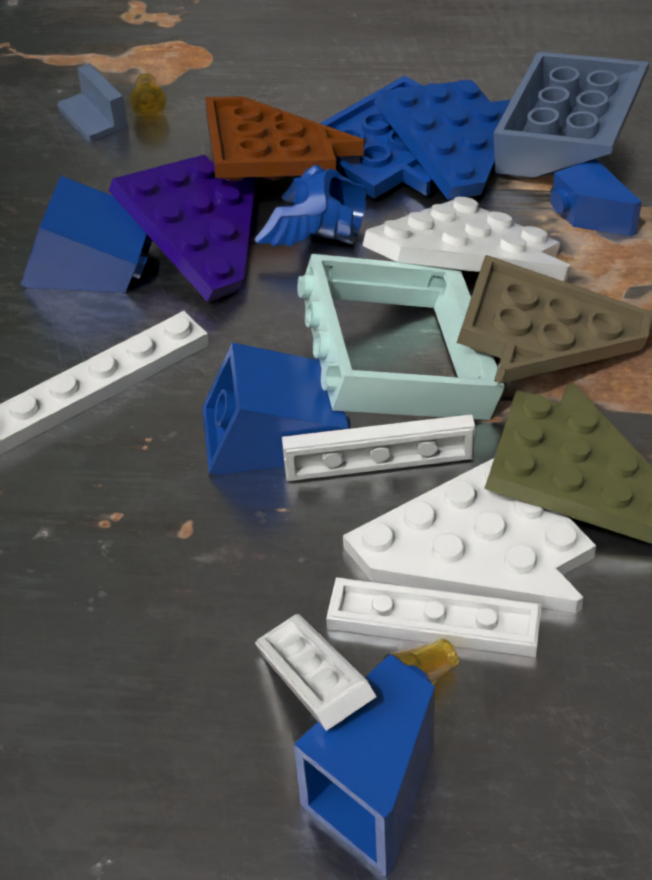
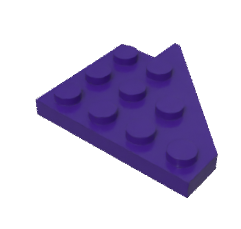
M204 154L112 179L109 192L207 302L239 291L244 280L256 177H246L241 181L215 178L213 162Z

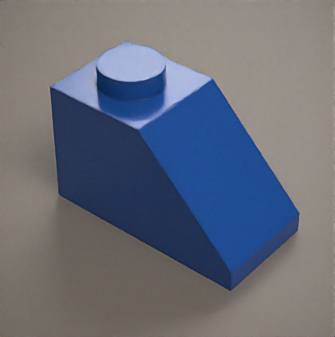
M596 158L554 172L553 191L550 194L551 205L573 227L624 236L637 234L642 201Z

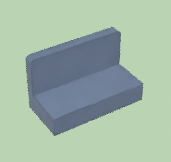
M90 63L78 67L77 71L82 93L57 102L58 110L88 142L128 128L123 96Z

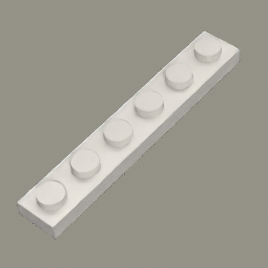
M182 311L1 403L0 455L209 346L207 332L185 311Z

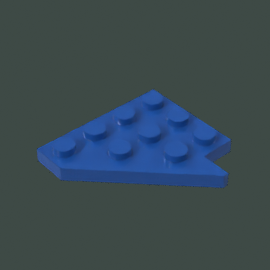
M404 75L378 91L423 85ZM377 91L320 123L364 139V156L336 157V171L341 176L350 179L353 183L366 187V194L375 199L401 182L408 184L426 196L430 194L431 177L375 106L374 101Z
M460 80L440 84L431 83L423 86L398 87L377 91L374 101L375 106L447 200L454 199L455 197L481 195L495 163L494 131L511 99L490 102L473 80Z

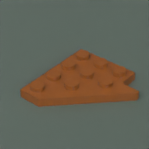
M244 96L205 97L215 178H224L228 181H241L246 177H264L269 180H280L285 176H302L306 169L314 165H318L322 169L336 170V157L364 156V139Z

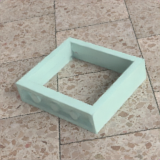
M311 254L306 273L298 278L297 291L298 296L304 299L306 307L305 324L312 330L313 355L315 358H319L322 369L321 387L324 391L328 392L332 411L429 417H453L472 414L473 419L490 420L505 385L504 383L494 381L498 367L493 355L476 352L468 346L456 343L471 299L461 270L393 261ZM333 299L434 308L458 377L352 370Z

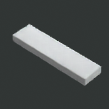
M472 414L284 436L282 437L286 481L474 459L475 423Z
M336 577L326 623L328 630L536 657L542 604Z
M295 614L255 642L264 659L326 731L376 698L368 681L299 614Z

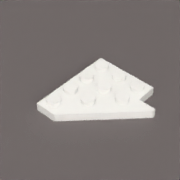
M455 197L454 200L446 203L435 204L431 208L419 212H411L408 216L396 220H388L385 224L367 229L363 246L396 262L480 272L485 255L561 281H567L571 267L570 264L556 258L560 242L547 237V233L544 230L532 226H521L512 222V217L508 214L497 211L489 212L478 207V203L475 200L467 197Z
M494 458L343 535L344 549L370 581L542 604V608L577 613L582 610L584 597L563 575L594 559L596 545L568 516L484 489Z

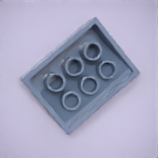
M537 51L494 131L495 173L508 174L518 178H533L611 154L647 74L649 62Z

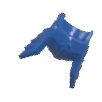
M314 165L306 169L302 176H295L290 186L283 193V200L294 203V205L276 207L268 222L255 238V241L258 244H271L273 247L282 245L290 247L298 241H304L306 238H325L355 244L366 205V187L353 183L334 169H322L320 166Z

